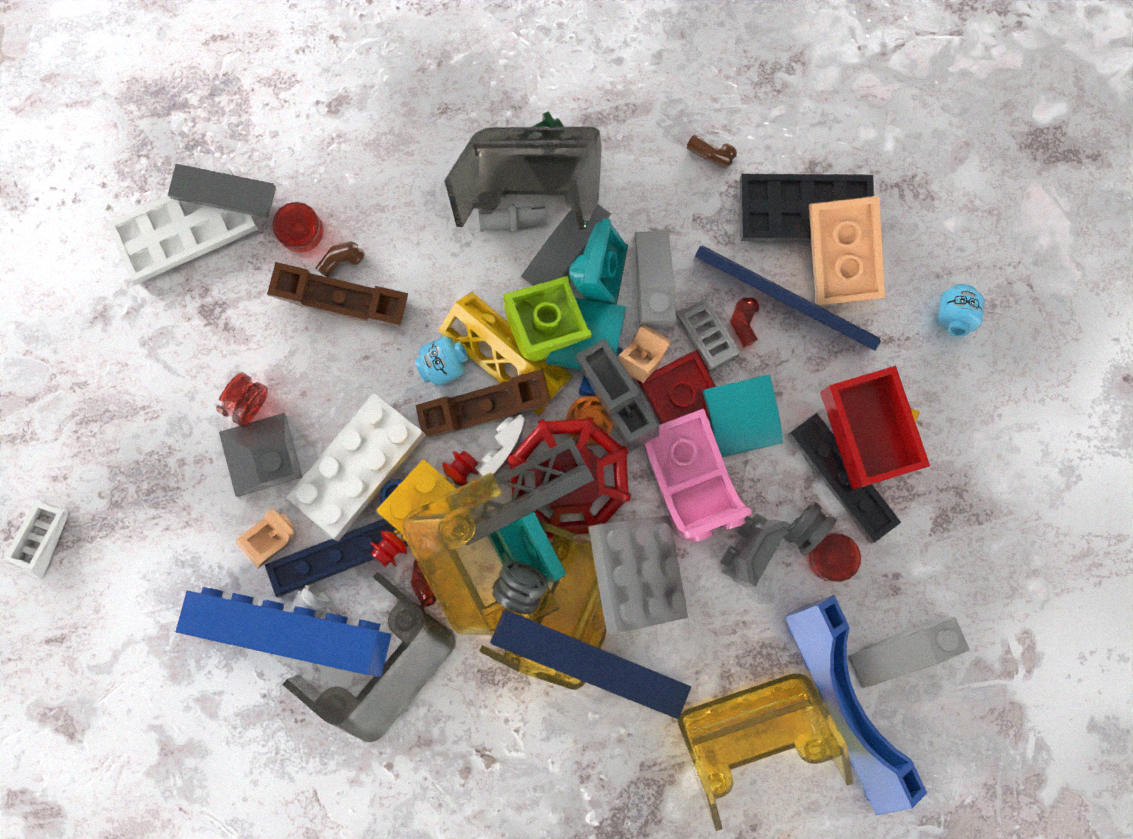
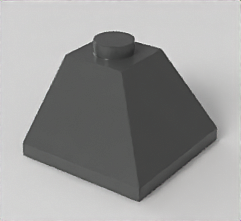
M285 413L219 432L236 497L302 478Z

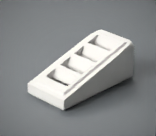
M35 500L1 562L11 569L42 579L69 512ZM42 514L54 520L49 524L40 521L39 518ZM35 528H39L41 530L47 531V533L43 537L41 535L35 534L34 530ZM30 541L40 544L37 550L28 547ZM25 554L33 557L30 563L23 560Z

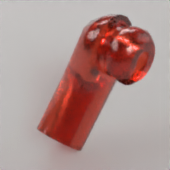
M753 297L741 298L736 303L730 319L731 326L743 348L758 341L750 326L755 312L759 311V303Z
M431 554L429 557L420 555L413 561L410 584L422 607H429L437 601V596L428 581V573H433L437 570L436 558Z

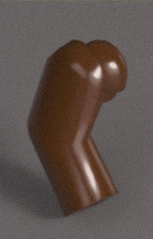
M693 135L687 143L689 151L721 167L731 165L733 163L732 160L737 156L736 149L728 143L718 148L697 135Z
M352 241L334 245L324 255L315 269L325 277H330L340 262L348 260L351 264L358 265L363 260L365 253L362 249L358 248L357 243Z

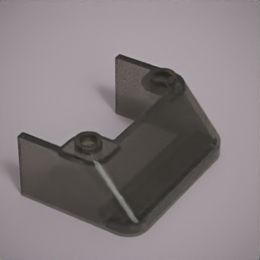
M491 127L476 132L444 180L456 227L464 226L473 209L492 210L497 208L507 194L565 195L566 206L575 210L578 229L585 230L599 201L602 150L600 131L595 127Z
M376 572L373 578L399 599V602L389 614L388 624L390 630L403 642L385 662L382 677L373 676L357 697L347 689L338 686L331 687L320 693L301 675L288 678L282 684L325 722L364 742H374L384 736L454 651L457 642L454 631L385 572Z

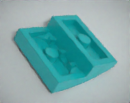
M575 298L586 326L592 335L588 339L552 351L546 358V364L582 370L575 355L604 338L617 356L626 306Z
M770 374L703 390L710 426L722 458L783 443L781 422Z
M534 512L487 535L502 564L508 561H519L529 564L539 570L548 582H556L567 575Z

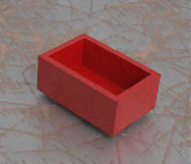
M896 366L829 385L820 392L852 490L930 467Z

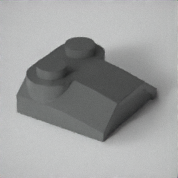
M758 513L753 518L746 516V523L740 525L737 534L741 535L735 547L730 545L720 561L724 565L723 573L744 587H756L791 525L782 520H768Z

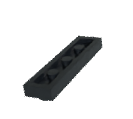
M817 413L788 434L870 543H875L901 523L872 484L852 490L835 436Z

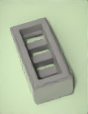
M707 299L676 314L709 372L739 356L740 351ZM704 311L706 317L691 324L688 318ZM710 322L712 328L698 335L696 329ZM717 334L719 339L707 345L702 341ZM723 345V347L725 348L724 351L714 356H712L709 352L717 348L718 346Z

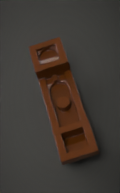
M275 262L267 292L268 296L309 309L355 320L401 327L408 293L379 286L371 288L312 274L308 269Z
M540 369L512 377L510 381L455 397L445 396L415 406L420 429L426 434L424 438L486 425L507 419L510 416L514 417L551 403L544 370Z

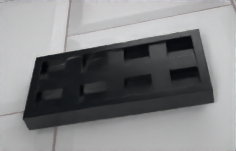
M741 174V241L811 242L809 204L874 196L873 175Z

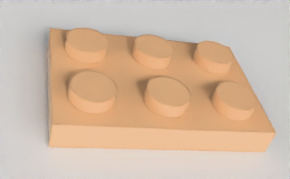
M872 196L809 204L815 303L819 306L885 298L880 197Z

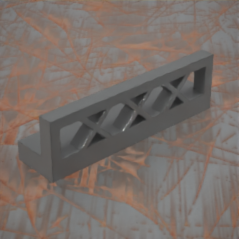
M570 438L447 502L460 527V534L468 546L593 481L594 478L573 439ZM570 449L578 466L566 472L553 469L556 455ZM550 459L548 466L540 465V463ZM531 468L546 471L542 484L535 488L521 484L525 471ZM550 473L558 475L548 481ZM519 475L517 483L509 481L510 479ZM500 484L515 488L511 501L505 504L490 501L494 487ZM519 489L527 491L526 493L517 497ZM488 491L486 499L477 497ZM469 500L484 504L480 517L466 523L458 506ZM488 506L495 507V509L486 513Z

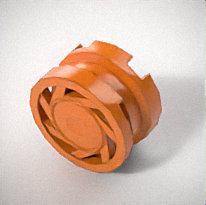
M585 396L576 400L570 406L566 420L585 419L586 416L593 417V421L610 435L613 424L597 397ZM569 433L571 438L578 442L579 433ZM589 436V439L585 446L598 445V443Z

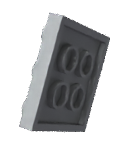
M669 516L606 523L588 527L607 635L688 618L686 599L684 597L680 567Z

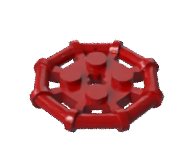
M586 416L585 419L545 421L542 419L537 422L538 426L513 454H509L507 462L510 463V469L530 460L528 457L543 440L551 449L558 445L554 438L555 434L579 433L578 442L575 445L594 480L547 504L553 510L550 519L538 509L533 511L547 538L553 539L554 536L589 534V526L606 524L626 501H630L632 494L629 493L627 454L629 451L626 446H621L593 421V417ZM589 436L608 453L599 458L591 449L587 448L585 445ZM567 449L556 455L552 468L566 472L565 470L572 469L578 466L570 449ZM550 459L540 463V465L548 466ZM613 464L615 487L605 485L604 466ZM536 468L529 469L528 471L534 472L535 487L541 485L546 471ZM550 473L548 481L558 475ZM519 475L512 478L511 481L517 483ZM524 476L521 482L522 485H525ZM519 489L517 497L526 493V491ZM602 494L610 497L594 516L590 510L593 502L600 498ZM583 513L585 519L582 521L560 522L561 514Z

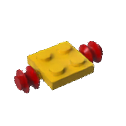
M453 451L452 454L455 460L451 464L442 463L444 477L422 459L377 508L376 512L396 529L394 533L381 530L380 533L383 540L379 544L370 542V545L374 548L370 554L384 567L389 563L396 567L394 558L398 553L407 555L406 545L403 542L406 539L426 557H429L458 524L447 502L462 495L454 487L455 485L468 487L469 484L466 477L470 473L479 474L475 468L478 462L466 451H462L460 454ZM469 500L458 506L463 517L471 510L474 504Z

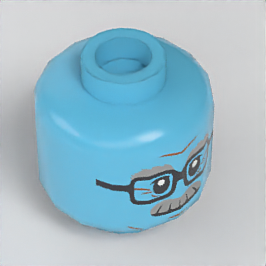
M966 284L952 286L940 296L937 322L949 334L957 337L966 336L968 333L976 331L981 327L983 321L984 297L973 286Z
M444 336L423 345L415 362L425 382H432L434 385L440 386L464 374L465 361L468 360V354L461 342L455 343L450 337Z

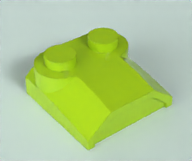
M568 276L503 294L507 321L518 349L525 359L531 361L543 360L552 351L583 341L592 335L586 326L573 295Z

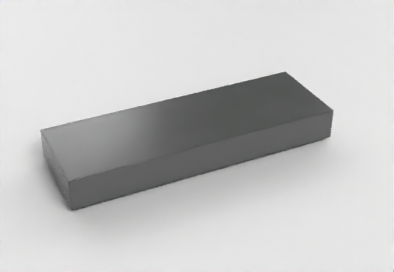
M176 164L168 196L174 200L268 219L276 186L274 183Z

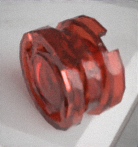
M287 203L278 209L273 218L272 227L276 238L291 252H309L317 247L322 240L324 232L322 221L313 208L305 203Z
M241 372L232 378L221 393L218 400L222 402V406L218 405L216 411L225 417L231 416L232 421L239 426H246L263 406L268 394V387L260 382H252V378L249 375Z
M832 533L827 534L808 553L807 561L810 570L816 577L829 582H842L850 579L857 573L861 565V553L858 545L852 538L844 534Z

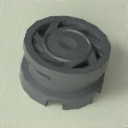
M816 502L811 503L803 511L804 513L794 520L787 530L789 533H785L783 537L789 543L794 542L803 556L810 553L827 536L836 523L834 517H826L821 512L822 507Z
M508 561L502 565L499 578L492 587V595L497 602L511 611L520 614H531L537 610L541 602L540 597L545 594L549 586L548 580L539 570L529 564L519 561Z

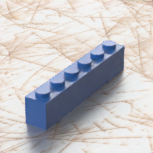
M202 587L201 593L186 591L176 633L364 675L382 677L392 634L379 631L381 626L379 623L359 619L358 626L347 624L348 617L327 613L326 619L315 618L316 610L295 606L293 613L283 611L285 604L265 599L262 606L252 604L254 597L233 593L231 600L222 598L223 591Z

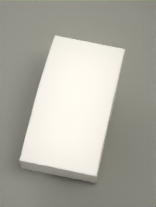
M521 415L516 419H513L511 416L508 417L496 428L499 434L495 436V440L502 449L499 452L495 449L491 450L479 462L482 467L478 469V472L486 481L495 478L508 463L507 458L509 454L515 452L526 425L525 419Z

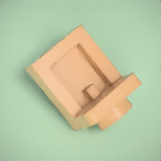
M642 325L634 341L619 354L618 359L631 378L643 383L660 366L671 341L650 327Z
M271 508L266 512L264 519L237 538L235 544L259 569L290 545L294 536L293 525L284 514H278Z

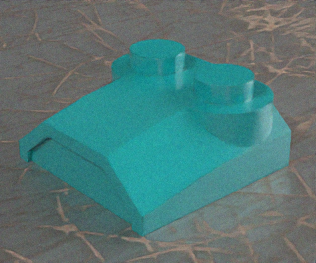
M602 219L595 225L583 255H579L576 261L571 263L569 277L586 300L617 305L628 244L623 241L611 224L610 219Z

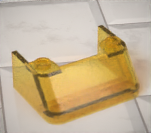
M492 472L411 511L405 516L402 523L403 536L451 627L457 633L464 635H493L503 610H509L497 601L487 606L484 605L455 549L470 541L475 533V521L469 510L502 494ZM548 586L545 594L540 597L541 602L534 613L520 614L514 611L511 612L537 621L559 610V607Z
M538 520L544 531L554 535L551 545L567 575L553 583L537 622L601 649L607 631L591 541ZM481 645L479 652L517 672L571 690H577L586 683L507 650L501 652Z
M789 674L692 707L684 711L678 719L680 733L699 790L716 831L723 828L715 799L724 797L732 790L734 782L730 770L795 748L802 760L812 764L832 759L846 786L854 784L847 744L812 681L803 674Z

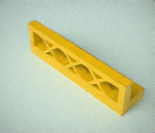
M473 292L455 302L438 330L444 336L450 337L455 343L461 342L468 356L500 383L510 381L511 378L505 372L504 363L513 364L517 368L518 376L543 369L551 402L573 378L563 367L546 364V358L540 361L525 359L518 349L508 321ZM456 318L466 325L467 336H461L451 327ZM478 341H485L491 346L493 357H486L480 352ZM549 404L533 411L540 416Z

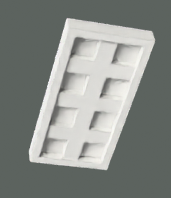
M230 168L220 172L234 175ZM168 195L106 222L131 281L136 285L259 230L252 215L174 200Z
M373 393L286 496V499L334 540L339 541L420 444L426 434Z

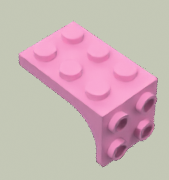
M701 409L659 425V436L643 444L676 535L697 542L713 535L711 530L717 527H725L728 530L745 524L744 517L752 514L751 509L742 503L734 489L705 410Z

